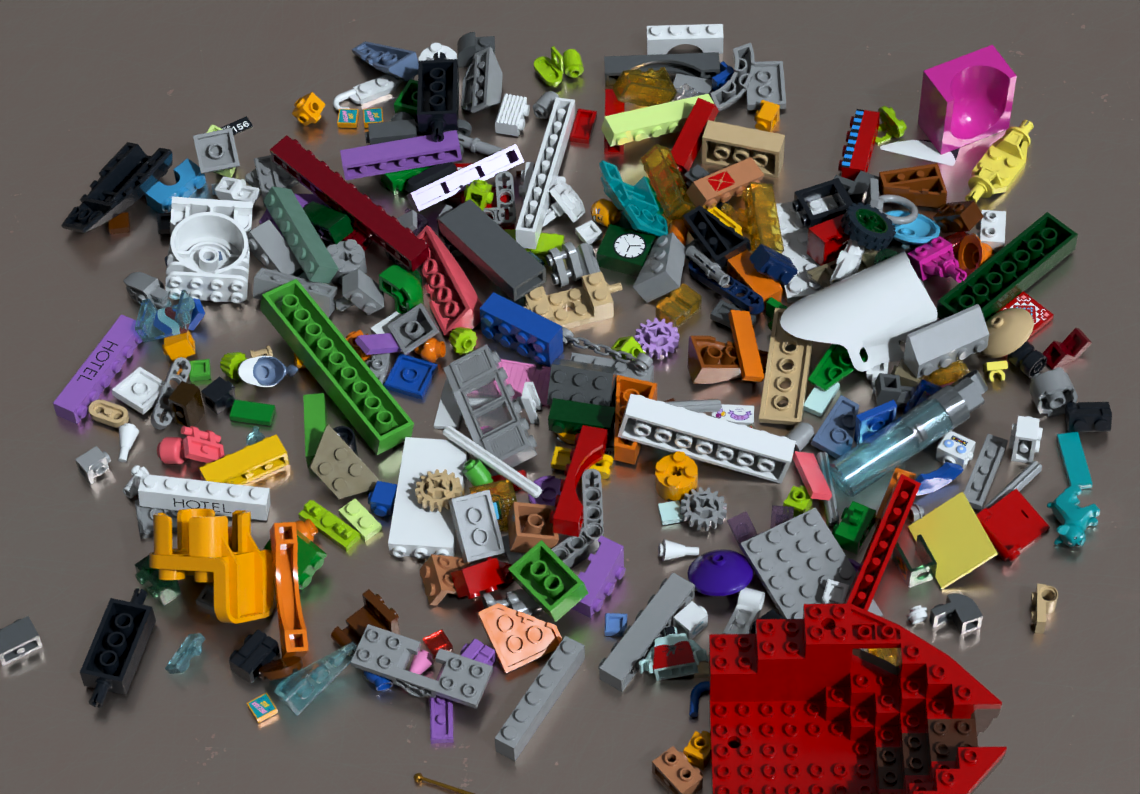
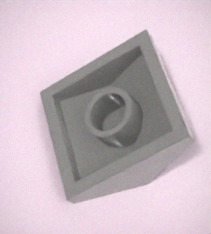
M232 128L193 135L201 174L240 166Z

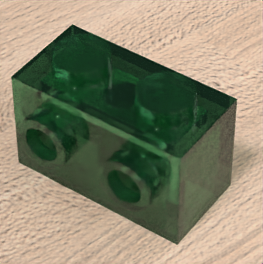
M149 555L135 564L136 579L141 585H145L150 595L163 606L181 595L178 580H159L158 569L149 567Z

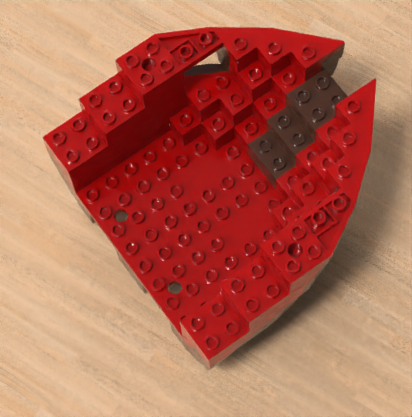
M851 603L804 604L803 619H756L755 634H709V724L711 733L712 794H973L1002 763L1006 754L1007 747H978L977 740L978 734L984 732L989 727L993 718L998 717L1002 702L946 653L902 626ZM897 648L896 666L861 649ZM730 741H737L740 743V746L738 748H731L728 743Z

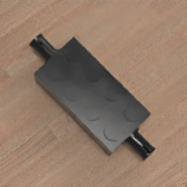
M437 52L433 56L434 60L419 61L417 119L419 132L432 131L431 139L437 142V136H439V142L444 139V131L458 130L459 69L457 59H446L445 54L440 52V58H438Z
M136 588L130 602L110 598L80 670L84 686L95 688L89 699V704L96 707L97 703L98 708L103 706L108 691L126 695L156 622L153 608L143 605L148 596V593L143 589L138 593L139 588Z

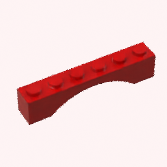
M583 425L581 432L576 434L575 449L572 448L570 453L571 463H567L565 469L566 479L561 480V494L557 495L555 500L556 510H552L550 515L553 533L579 537L583 524V505L578 499L576 487L584 471L603 459L607 447L608 429Z

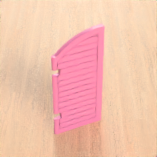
M501 359V362L498 364L500 368H504L508 375V378L505 380L507 385L511 384L515 392L513 399L522 396L525 382H533L542 406L549 408L547 399L551 367L542 366V370H537V365ZM496 380L468 393L496 399L502 396Z

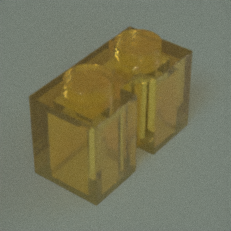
M683 283L680 285V288L671 291L670 298L666 297L657 303L656 318L659 322L664 318L666 324L673 322V327L679 328L701 309L702 296Z

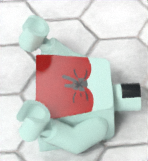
M670 626L664 629L665 637L656 638L655 645L650 648L646 658L639 661L640 674L644 671L653 673L654 669L656 679L659 681L699 673L697 667L699 662L704 660L709 662L705 649H702L694 640H688L685 633L678 634L676 627Z

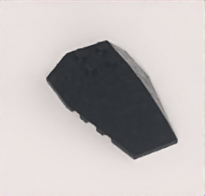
M127 142L99 172L101 176L99 180L92 182L89 194H84L81 197V205L73 208L61 226L64 229L85 233L118 216L139 200L161 177L167 174L168 169L172 166V151L159 148L152 156H148L138 144Z

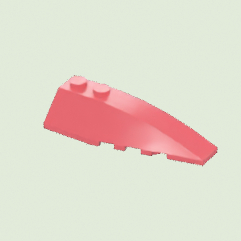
M426 225L416 236L419 239L425 240L429 245L430 257L423 262V269L421 270L428 284L425 287L431 297L429 302L430 308L444 336L450 337V333L456 327L474 329L481 322L479 308L482 306V303L453 255L431 227Z

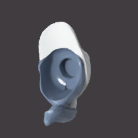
M259 356L243 361L238 368V375L248 384L260 387H273L285 376H295L299 369L292 364L286 367L280 360L272 356Z

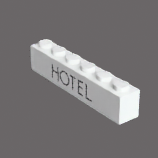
M142 474L138 488L139 506L177 511L207 508L213 509L215 515L232 517V513L236 510L251 511V519L267 521L270 508V488Z

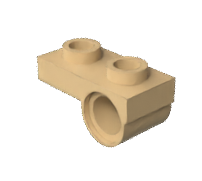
M1037 584L1036 592L1031 593V605L1035 606V611H1031V624H1035V633L1044 634L1046 614H1050L1056 609L1058 591L1053 586Z

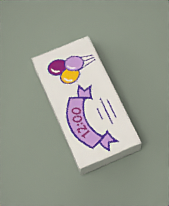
M721 404L722 408L720 411L712 412L714 417L746 426L750 424L754 426V406Z

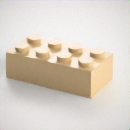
M708 120L702 137V163L726 168L752 157L764 173V176L778 178L784 161L785 135Z

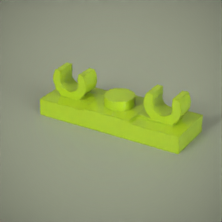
M309 500L304 505V509L298 514L302 521L309 518L315 524L319 533L346 552L361 538L358 531L314 500Z

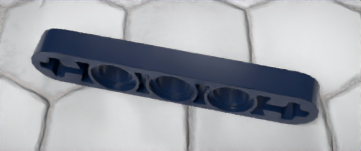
M692 260L689 262L690 275L743 310L749 311L750 314H759L764 310L763 297L731 276L728 283L731 286L723 288L714 279H708L705 271ZM739 293H744V294H745V295L742 296V297H737V296H735L736 294H739Z

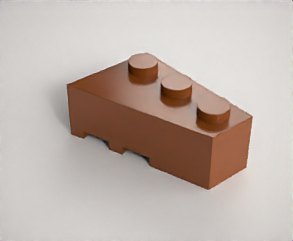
M938 163L879 172L880 196L898 195L910 200L916 206L940 208L946 204L947 190Z

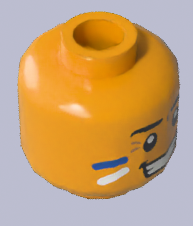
M605 198L594 202L590 212L593 221L603 226L609 227L610 224L614 225L621 218V213L612 201Z

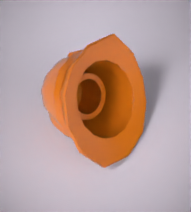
M974 233L964 237L958 252L960 269L967 273V277L994 255L993 249L988 244L982 243Z

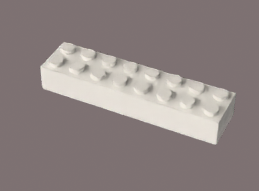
M630 394L617 436L673 453L677 451L684 452L690 458L780 484L791 464L796 442L784 436L773 435L763 430H756L746 425L735 424L725 419L714 418L704 413H697L684 407H676L663 401H656L635 394Z

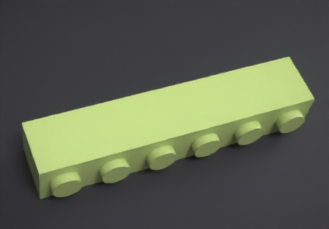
M709 94L613 114L604 117L601 130L610 147L658 137L664 134L676 133L682 130L698 98L713 104L714 102Z

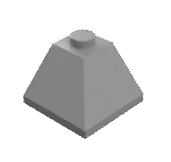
M422 303L387 325L405 355L440 332L433 317Z

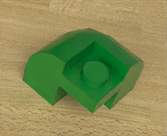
M392 265L379 274V289L395 299V312L397 311L404 315L420 303L424 305L423 289L420 281L414 275L398 265Z

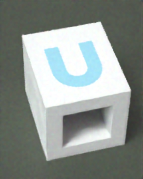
M693 601L673 617V627L677 628L679 634L685 633L688 640H692L708 626L707 611L702 606H697Z

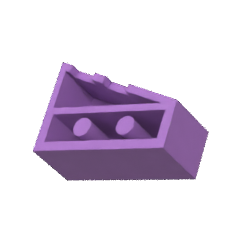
M602 535L598 539L599 548L596 554L591 553L588 557L591 563L584 573L580 572L578 575L584 582L589 594L571 608L589 618L593 616L595 611L599 612L606 595L610 596L615 582L623 577L626 570L624 568V546Z

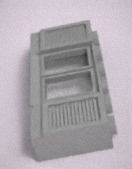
M486 344L453 361L443 369L473 442L513 468L538 455L535 450L537 443L532 435L529 436L527 431L530 429L529 424L520 415L523 411L519 402L513 399L515 392L511 384L507 385L505 379L508 378V375L504 368H500L498 364L501 362L496 350L492 351ZM483 463L492 476L499 475V473Z

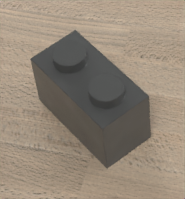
M29 616L18 619L13 624L0 629V663L2 666L43 647L40 636Z

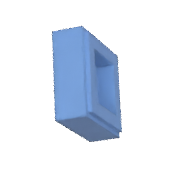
M605 613V636L623 637L624 631L627 628V614Z

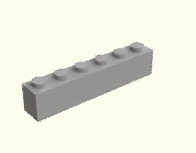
M672 573L668 579L665 578L662 581L660 590L656 595L653 594L650 597L647 607L638 612L635 622L632 626L629 625L625 629L620 642H615L610 655L601 660L598 666L600 680L623 692L638 672L639 661L645 659L650 648L655 645V639L664 637V629L673 626V617L695 597V584L675 573Z
M567 636L563 638L496 735V752L513 761L517 760L585 660V645Z

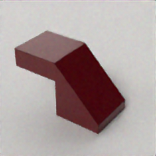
M1075 328L1062 343L1053 341L1043 354L1048 359L1047 364L1054 370L1079 358L1092 342L1079 328Z

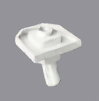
M562 180L549 191L556 201L548 208L543 227L564 213L574 223L586 212L578 194L570 185Z

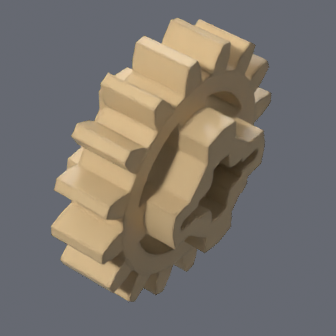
M436 469L434 474L428 471L427 477L420 476L421 482H416L415 494L418 503H422L424 509L429 506L431 512L435 508H438V511L441 512L443 507L449 510L448 500L461 497L462 485L460 484L459 477L455 478V473L452 472L448 475L446 469L442 473H439V470Z

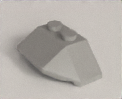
M491 47L474 54L473 62L468 67L463 78L461 108L465 111L475 113L501 103L503 73Z

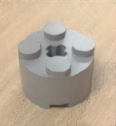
M348 239L347 241H340L337 245L333 244L327 247L328 252L339 268L331 280L332 283L342 284V277L356 269H360L363 273L367 274L365 253L356 240Z
M1058 367L1042 374L1037 373L1031 378L1032 383L1030 384L1029 392L1040 414L1045 413L1048 417L1059 416L1065 413L1067 402H1077L1078 396L1068 374L1062 368Z

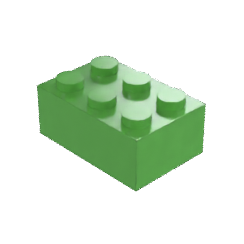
M542 540L508 568L519 586L555 622L589 594L584 582Z

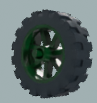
M851 204L841 219V227L844 228L845 234L849 235L852 241L858 242V245H863L870 250L871 248L874 251L884 250L896 234L895 225H892V220L888 219L885 213H881L876 207L872 208L869 204Z

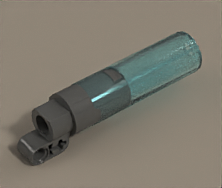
M978 370L971 371L951 385L943 387L831 462L829 465L830 473L837 486L847 496L854 497L968 420L970 413L985 402L982 394L988 390V387Z

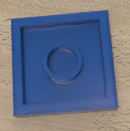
M399 353L384 383V387L387 390L423 400L438 370V364Z
M894 400L856 415L854 441L857 445L894 431L897 404Z

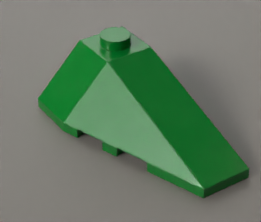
M831 344L808 378V382L823 391H827L854 371L855 368L847 349L839 344ZM863 347L859 353L862 361L866 362L868 355Z

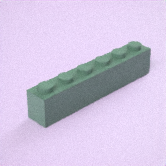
M272 186L263 200L269 213L309 281L329 284L339 268L293 191L287 188Z

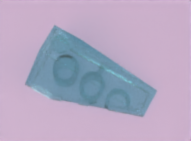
M351 642L290 675L286 680L278 684L274 693L298 716L351 663L357 649L356 644Z

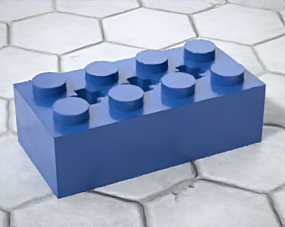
M494 292L479 308L481 332L486 338L493 339L504 347H509L520 355L527 356L538 364L551 367L553 361L563 353V330L561 325Z

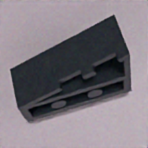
M700 205L683 215L684 226L707 258L713 263H717L721 269L727 266L728 259L746 250L751 251V244L748 238L735 232V229L722 223L719 218Z

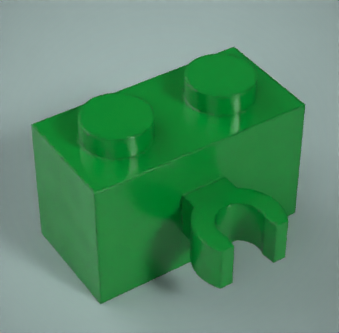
M852 501L849 508L845 507L841 515L842 521L840 524L836 523L832 534L842 549L857 555L875 524L876 510Z

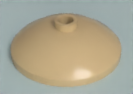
M1008 308L991 316L986 321L989 331L988 346L981 351V354L990 358H998L1020 348L1033 331L1034 320L1031 314L1022 308Z

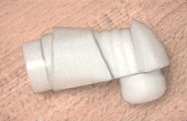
M136 465L132 468L131 474L133 477L123 488V493L128 498L138 495L142 474H149L144 466Z

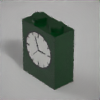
M610 224L596 253L598 266L638 277L655 243V236Z

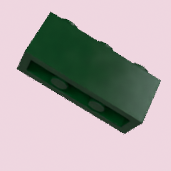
M314 201L303 208L319 237L337 245L354 231L350 224L351 219L345 213H340L335 209L328 208Z
M553 398L548 416V429L556 433L576 435L581 432L583 425L608 429L607 440H611L615 424V407Z

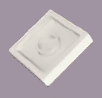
M139 367L112 389V395L138 412L145 414L156 404L164 381Z

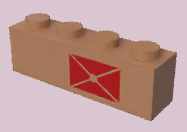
M752 157L694 181L686 194L696 207L700 205L704 209L707 208L709 210L716 206L717 203H725L733 196L739 197L749 189L753 191L761 185L760 181L764 177V173Z

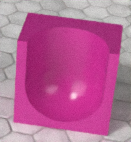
M993 45L923 71L918 125L940 155L1009 128L1017 75Z

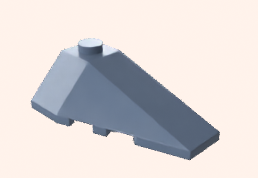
M366 41L352 49L355 55L368 64L394 78L409 81L418 75L419 62L415 51Z

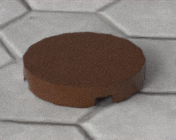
M286 657L267 663L260 667L258 671L262 680H265V677H267V680H276L290 676L293 673V669L297 668V671H300L303 668L301 657Z

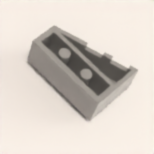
M673 232L666 236L663 235L655 241L633 285V288L646 303L680 288L686 247Z

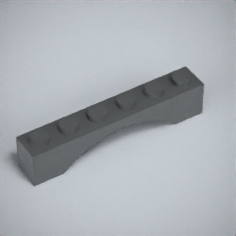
M719 52L604 56L605 86H625L637 78L658 73L682 74L712 80V77L720 73Z

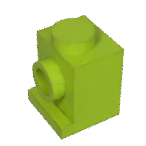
M805 486L792 487L787 499L783 502V515L794 518L809 510L813 499L810 498Z

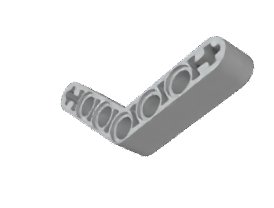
M587 469L582 474L584 527L581 528L579 537L570 536L551 549L560 559H564L562 561L570 569L588 558L591 553H595L599 548L598 539L601 535L604 536L601 474L596 469Z

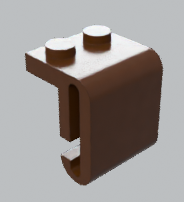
M370 589L362 594L364 606L346 619L348 626L343 630L337 626L331 633V638L351 659L368 624L400 635L398 614L393 608L389 609L379 594L375 595Z

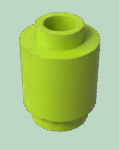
M574 49L566 50L562 56L565 74L568 77L576 78L584 72L581 56Z

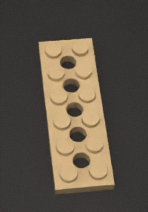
M775 308L759 413L760 423L797 425L799 422H802L813 341L797 338L781 327V316L786 309ZM792 344L796 346V349L789 352L785 350V347ZM785 363H792L794 365L790 370L782 368ZM784 381L791 383L790 387L786 389L781 388L780 384ZM780 400L788 401V405L785 407H779L777 403Z

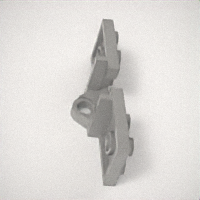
M369 624L367 625L351 660V666L391 679L393 684L402 687L413 696H430L435 698L437 695L477 709L493 672V666L439 648L435 660L441 663L442 667L436 680L405 670L411 655L418 654L421 642Z

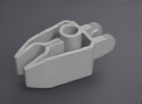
M133 272L123 280L132 299L147 309L152 310L156 306L166 310L171 307V301L167 299L168 293L164 290L163 283L157 278L142 272Z

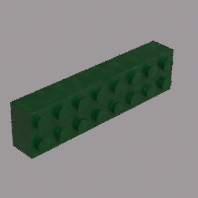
M1046 212L966 277L964 281H961V283L937 301V317L942 320L978 304L986 322L991 316L1020 293L1027 290L1072 253L1076 248L1078 234Z

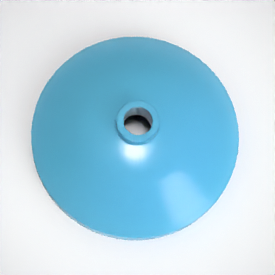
M895 210L886 212V214L904 217L908 216L910 211ZM919 213L916 220L912 223L904 225L892 224L896 228V234L893 239L904 245L926 244L931 242L932 239L939 237L940 227L937 223Z

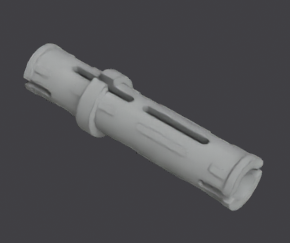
M460 133L458 134V138L464 141H459V143L464 148L470 149L473 153L479 152L491 156L504 150L503 148L482 142L479 138L475 137L473 139Z
M695 246L687 248L686 256L704 270L707 277L714 279L720 286H725L729 283L730 276L724 273L717 263H713Z

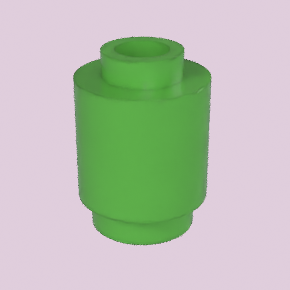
M472 458L463 465L462 473L480 491L486 489L493 482L491 473L479 459L474 460Z

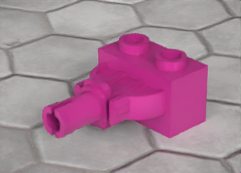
M941 236L907 253L910 263L921 281L933 275H938L941 278L951 277L956 282L961 283V280L964 281L967 277V273L959 268V263L954 257L952 243Z

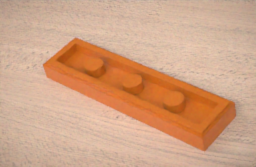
M730 310L728 316L742 379L745 381L762 382L765 377L750 312Z

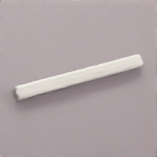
M448 425L443 430V435L532 497L538 498L542 493V489L452 426Z

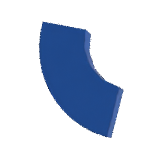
M945 462L939 469L931 473L920 474L915 479V481L921 483L916 495L928 494L946 486L962 473L963 468L958 464Z

